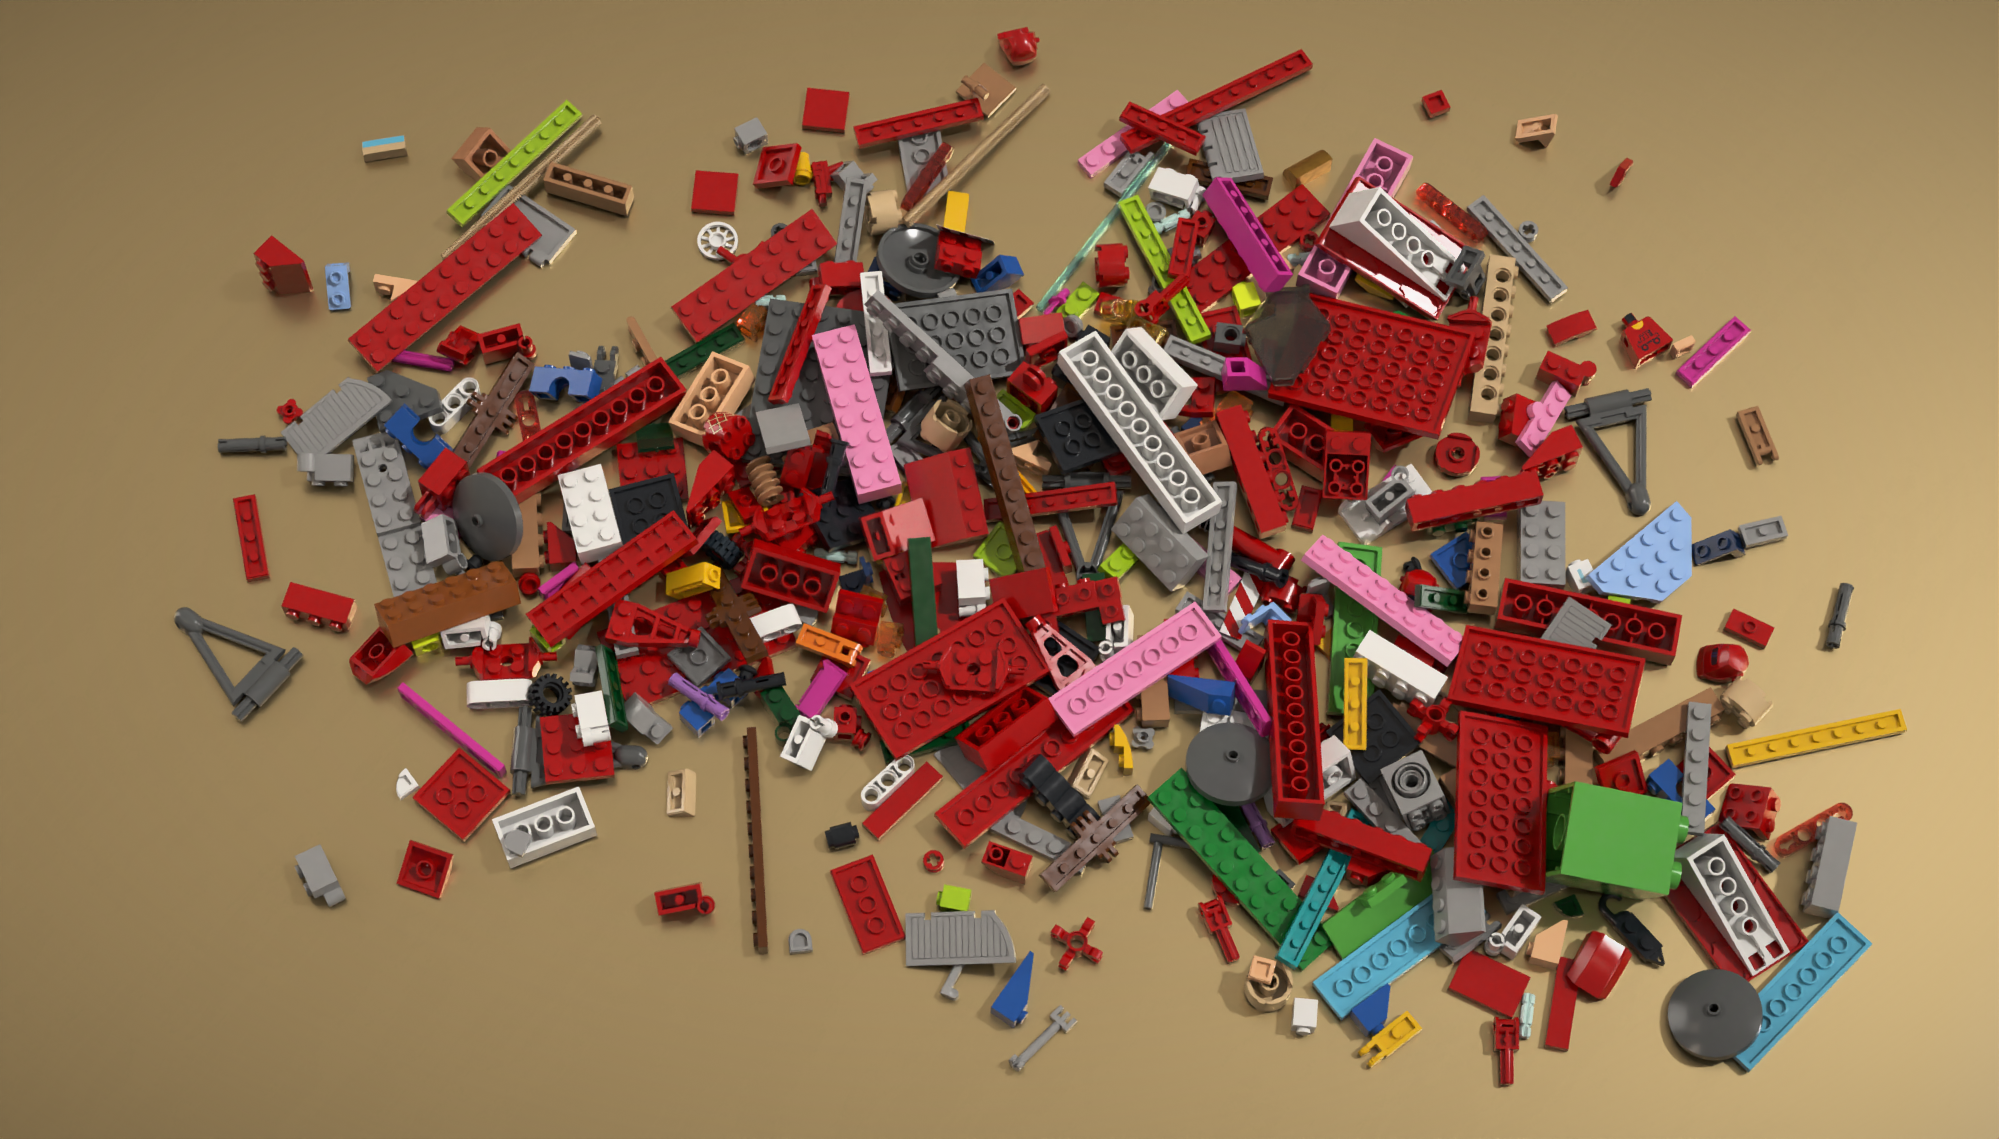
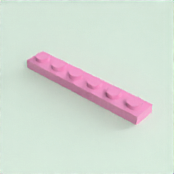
M1176 90L1149 110L1162 115L1188 103V101ZM1126 125L1079 158L1078 165L1090 178H1093L1128 153L1127 148L1120 140V134L1133 127Z

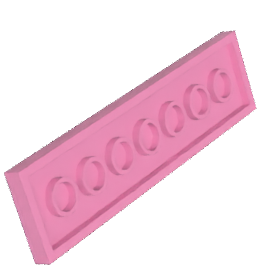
M1322 535L1302 557V562L1446 667L1458 655L1463 639L1459 632L1453 630L1426 609L1414 607V601L1404 592L1398 590L1386 579L1373 572L1370 567L1362 564L1352 554L1340 548L1333 540Z
M1193 602L1049 697V700L1057 716L1072 736L1075 737L1220 641L1222 636L1198 604Z

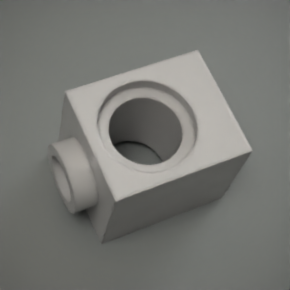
M757 117L734 128V143L738 149L742 148L745 155L768 144L767 132Z

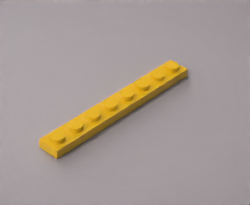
M1901 709L1727 744L1725 748L1731 768H1737L1901 734L1907 731Z

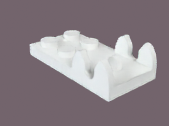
M1412 464L1406 466L1409 471L1408 484L1414 490V495L1421 494L1423 496L1431 494V489ZM1397 473L1394 478L1396 480H1403L1406 478V475L1404 473ZM1391 476L1368 490L1367 499L1392 481ZM1346 499L1338 509V513L1362 545L1369 544L1408 519L1405 506H1403L1379 525L1366 509V500L1351 501Z

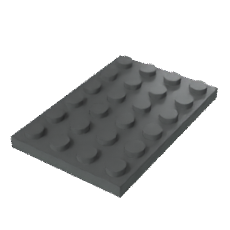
M1012 288L895 303L904 314L974 378L989 374L992 380L1009 378L1018 366L1025 361ZM888 331L898 392L941 387L937 383H932L926 377V373L923 370L929 364L920 361L915 355L916 352L911 347L904 346L899 341L900 337L897 334Z

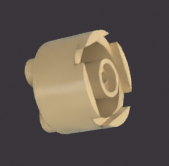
M895 189L867 192L865 201L867 206L863 216L870 236L885 234L891 228H898L899 222L902 221L901 209H897L896 206L898 198Z
M938 400L921 422V437L944 453L957 448L973 426L972 419L969 421L967 417L969 414L967 410L953 400H947L946 402Z
M1738 676L1720 695V700L1725 708L1724 712L1729 715L1733 713L1738 718L1737 722L1743 728L1748 729L1750 726L1754 727L1773 707L1771 700L1768 703L1764 699L1766 694L1759 686L1747 678L1745 681H1742V676Z
M1276 961L1270 984L1273 985L1272 988L1265 987L1263 983L1248 980L1247 975L1244 987L1247 1000L1258 1011H1275L1283 1007L1289 1000L1293 987V976L1289 968L1283 963L1281 964Z

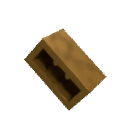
M1319 150L1285 169L1283 175L1292 188L1295 189L1299 185H1305L1329 172L1333 158L1325 150Z

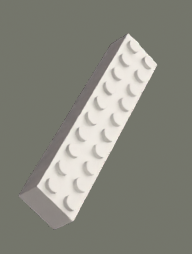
M1094 331L1059 351L1057 364L1181 533L1188 532L1218 514L1222 500L1099 334Z

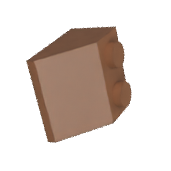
M476 127L451 159L465 174L479 181L511 150L491 128Z
M1216 420L1174 433L1176 440L1202 475L1232 465L1228 444Z

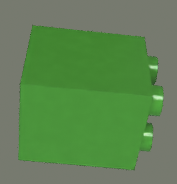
M1577 781L1548 789L1545 882L1635 900L1669 895V889H1677L1682 875V865L1680 862L1674 861L1676 844L1684 843L1689 829L1688 817L1681 815L1683 803Z

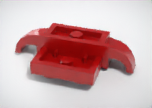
M817 429L812 447L805 446L788 450L780 483L800 489L799 494L803 493L801 488L804 487L808 490L822 487L828 464L825 459L829 456L832 444L830 442V438H832L830 434Z

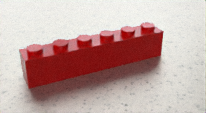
M1240 404L1216 412L1215 420L1228 444L1232 466L1259 538L1263 539L1284 532L1287 526L1286 523H1289L1286 511H1281L1279 503H1281L1280 495L1277 490H1273L1271 485L1273 477L1270 470L1266 471L1263 464L1266 462L1263 451L1257 448L1258 438L1255 430L1251 431L1248 423L1251 421L1248 411H1243Z
M1523 471L1512 477L1500 476L1493 481L1481 480L1470 486L1458 485L1447 491L1439 489L1428 495H1413L1406 500L1405 511L1411 531L1413 532L1541 504L1544 494L1537 471Z
M1323 809L1320 821L1294 819L1291 828V835L1388 871L1403 874L1405 877L1418 882L1422 881L1432 853V849L1423 843L1409 841L1401 835L1390 834L1380 827H1371L1363 824L1358 819H1350L1341 816L1336 811Z

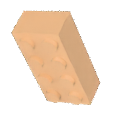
M712 351L668 421L674 434L704 447L702 434L705 435L706 429H703L709 416L715 412L734 414L756 380L750 366Z

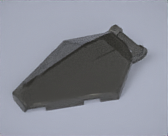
M1303 284V286L1283 287L1280 291L1265 292L1264 301L1243 327V333L1246 334L1249 345H1252L1258 361L1266 375H1269L1274 386L1294 385L1298 375L1304 373L1317 353V347L1320 342H1324L1331 331L1330 323L1310 298V284Z

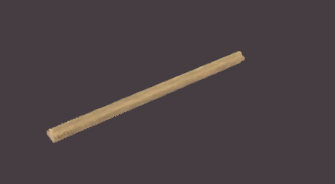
M1045 84L1040 85L1030 97L1019 105L962 162L951 170L939 184L903 216V224L907 228L914 225L913 223L917 222L921 218L920 216L929 210V207L931 208L936 201H939L938 199L942 198L943 194H946L951 189L950 187H953L959 179H962L961 177L965 176L966 172L975 166V163L977 164L984 155L990 152L989 150L995 147L996 143L998 144L1005 135L1011 132L1010 130L1016 127L1017 123L1019 124L1031 110L1035 109L1050 94V89Z
M592 114L564 142L466 230L462 236L452 243L441 254L442 260L452 254L503 212V210L509 207V205L513 202L516 203L515 200L518 201L516 198L520 200L519 197L521 195L524 196L522 193L526 194L525 192L529 191L528 187L531 189L533 185L535 186L534 182L537 184L536 181L538 179L541 180L540 177L543 178L544 174L546 175L545 172H547L550 162L557 163L558 161L560 163L559 160L561 158L564 159L562 156L566 157L565 155L569 154L568 151L571 152L573 150L572 147L575 149L574 146L577 147L579 145L578 142L581 143L582 139L585 140L584 137L586 138L588 134L590 135L589 131L592 133L594 131L593 128L596 129L595 127L598 128L600 126L599 123L602 124L600 117Z

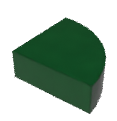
M1575 894L1553 903L1554 908L1563 916L1568 918H1581L1584 916V912Z

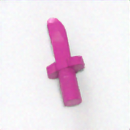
M1063 288L1056 296L1051 297L1048 300L1049 306L1044 310L1043 314H1050L1055 307L1065 304L1070 291L1067 288Z

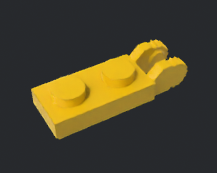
M1406 1011L1372 1037L1371 1041L1362 1047L1358 1053L1360 1056L1369 1053L1374 1046L1377 1047L1380 1053L1372 1057L1367 1063L1372 1068L1384 1057L1387 1058L1418 1034L1422 1027Z

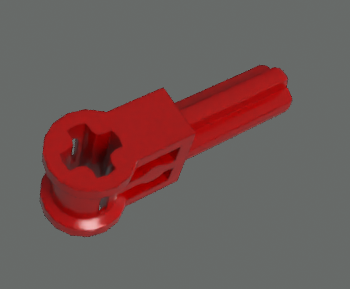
M1180 274L1163 291L1159 293L1155 290L1146 299L1139 301L1135 305L1134 311L1140 317V322L1143 326L1153 327L1157 324L1159 317L1170 308L1168 302L1190 283L1186 275Z
M1218 895L1214 900L1198 903L1200 914L1210 935L1216 934L1227 962L1237 961L1240 955L1228 929L1232 927V921L1222 897Z
M1494 1017V1051H1500V1083L1502 1085H1512L1514 1083V1052L1519 1050V1018L1499 1019V1017Z

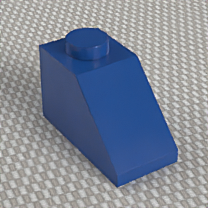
M998 255L979 271L976 279L971 278V281L977 293L1002 290L1013 285L1024 276L1017 257Z
M1388 983L1354 1007L1349 1014V1017L1366 1038L1371 1034L1375 1036L1385 1028L1384 1024L1388 1014L1391 987Z

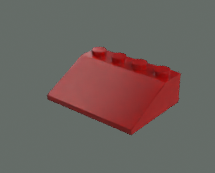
M970 447L945 452L903 465L911 501L919 498L923 499L935 537V541L931 542V549L987 538L989 532Z

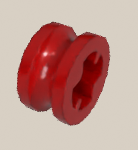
M1313 231L1302 233L1299 240L1300 249L1304 252H1311L1319 238L1318 235ZM1306 239H1308L1309 241H1312V240H1313V244H1312V245H1310L1309 243H1306V244H1305V240H1306Z
M860 728L851 746H858L859 750L863 751L872 734L870 732L865 733L864 729Z
M930 850L924 855L923 863L926 870L937 873L943 869L944 858L939 851ZM930 857H935L936 860H940V862L937 861L936 866H932L931 863H927V861H931Z

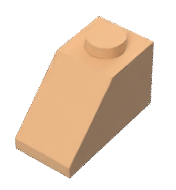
M1562 920L1537 934L1533 942L1529 941L1526 955H1529V964L1552 970L1556 969L1568 924L1567 920Z

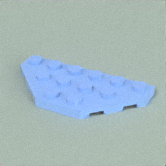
M1676 501L1585 578L1600 595H1616L1638 601L1642 599L1649 600L1650 603H1661L1692 576V528L1690 515Z

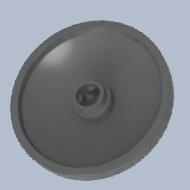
M913 223L914 225L910 228H907L905 224H900L898 228L889 229L883 235L878 245L876 260L883 277L893 287L907 295L918 298L937 297V293L954 288L960 275L934 269L937 238L940 232L938 229L920 223Z
M478 472L463 478L457 485L453 496V515L462 539L475 554L483 559L499 561L511 556L520 546L523 536V519L515 496L502 480L490 473Z
M1219 723L1203 729L1191 741L1185 760L1186 773L1192 786L1206 799L1226 806H1242L1259 800L1271 789L1270 743L1266 737H1261L1256 729L1240 723Z
M1709 969L1689 976L1678 985L1669 1002L1668 1021L1675 1040L1687 1052L1706 1060H1725L1741 1054L1754 1043L1762 1027L1763 1010L1759 995L1746 979L1731 971Z

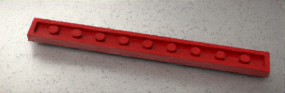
M1300 49L1161 116L1188 128L1311 70L1313 63L1305 52ZM1136 128L1120 134V140L1130 154L1161 141Z

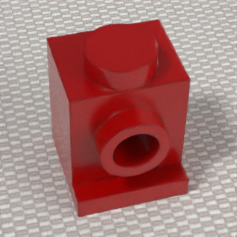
M1196 210L1192 217V220L1200 221L1196 244L1201 247L1205 245L1216 222L1213 214L1207 210L1202 212Z

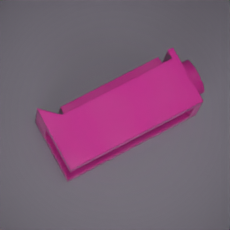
M828 659L823 660L824 668L820 669L799 700L800 704L795 705L799 709L801 716L808 719L822 713L848 675V673Z

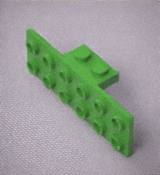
M1430 861L1421 882L1407 878L1400 873L1390 872L1384 875L1378 883L1365 889L1363 894L1321 924V927L1342 960L1433 894Z

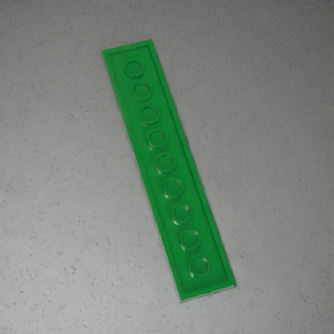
M1181 767L1148 796L1147 800L1280 947L1302 901L1218 807L1196 791L1190 783L1187 773ZM1321 922L1298 965L1301 972L1332 945L1321 927Z

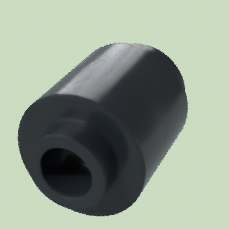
M851 822L832 826L830 830L825 831L829 849L834 847L839 849L857 844L856 839L860 838L857 825L852 826Z

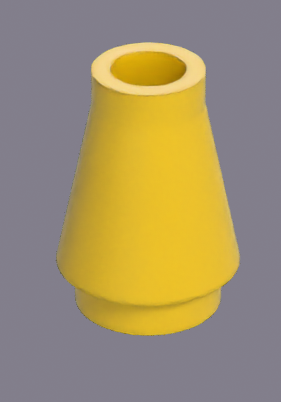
M801 152L793 181L798 185H806L810 183L813 174L809 154Z

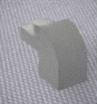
M854 160L845 161L830 175L843 191L845 190L846 177L869 180L867 192L874 188L872 184L878 180L873 173L864 174Z
M578 644L576 647L574 667L570 672V681H573L572 685L595 687L599 671L596 646Z
M636 692L624 703L627 720L641 734H645L657 745L673 729L671 724L658 715L653 707Z

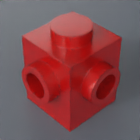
M849 704L834 707V721L838 725V731L833 740L853 741L857 729L861 728L862 715H857V707Z

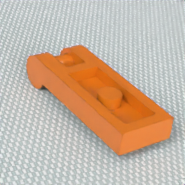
M805 623L795 642L797 647L842 663L848 668L855 667L857 654L859 655L863 649L858 643ZM843 648L849 650L848 655L842 654Z

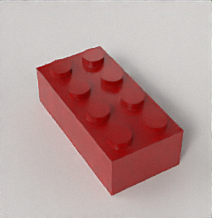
M1291 404L1274 426V429L1279 434L1285 457L1288 461L1323 483L1324 430L1335 429L1299 406ZM1269 433L1267 441L1270 447L1268 448H1277V444L1275 446L1271 444L1270 438L1274 436Z
M754 538L741 577L740 588L827 613L841 573V564Z
M1027 686L1003 700L957 735L955 739L967 760L989 772L997 768L1006 758L1014 755L1019 748L1032 741L1036 735L1049 728L1059 718L1049 698Z

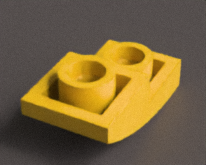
M948 191L943 227L965 233L969 194Z
M1114 725V731L1109 732V746H1114V753L1119 754L1118 763L1119 767L1123 768V775H1132L1133 759L1129 742L1120 725Z

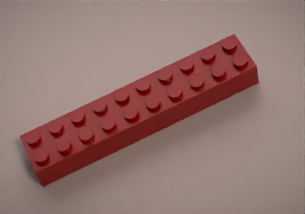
M659 357L478 468L477 473L486 472L498 477L508 486L518 504L557 481V475L575 470L678 406L684 398L687 389L663 358Z
M1268 619L1263 637L1264 649L1266 650L1268 714L1272 719L1269 743L1274 818L1320 821L1325 800L1313 623Z

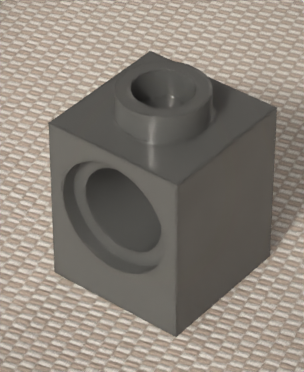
M1217 322L1213 351L1239 354L1240 347H1245L1246 334L1242 333L1243 325ZM1231 336L1235 340L1229 341L1225 337Z

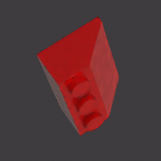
M272 235L253 253L256 260L255 264L260 271L259 275L263 279L262 284L269 291L274 290L279 295L308 293L313 290L304 260Z

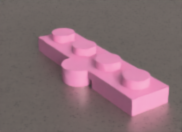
M1558 380L1550 384L1540 402H1534L1527 407V414L1531 420L1527 422L1515 443L1528 457H1531L1544 442L1571 397Z

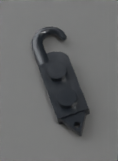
M1603 894L1599 899L1598 908L1606 920L1614 927L1613 929L1644 962L1649 961L1664 966L1663 945L1632 912L1620 911L1614 914L1607 907L1606 902L1608 899L1614 898L1622 901V897Z

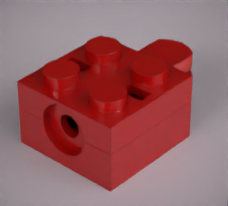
M1023 361L1007 379L1006 392L1038 415L1049 411L1057 398L1058 386L1052 378H1046L1045 373L1039 367L1033 364L1029 365Z
M445 447L418 480L422 497L415 504L414 512L418 515L421 514L422 518L428 519L436 508L443 512L448 507L451 508L457 485L463 478L470 475L467 461Z
M908 550L884 559L882 566L900 607L912 602ZM933 563L934 589L936 593L941 591L942 581Z

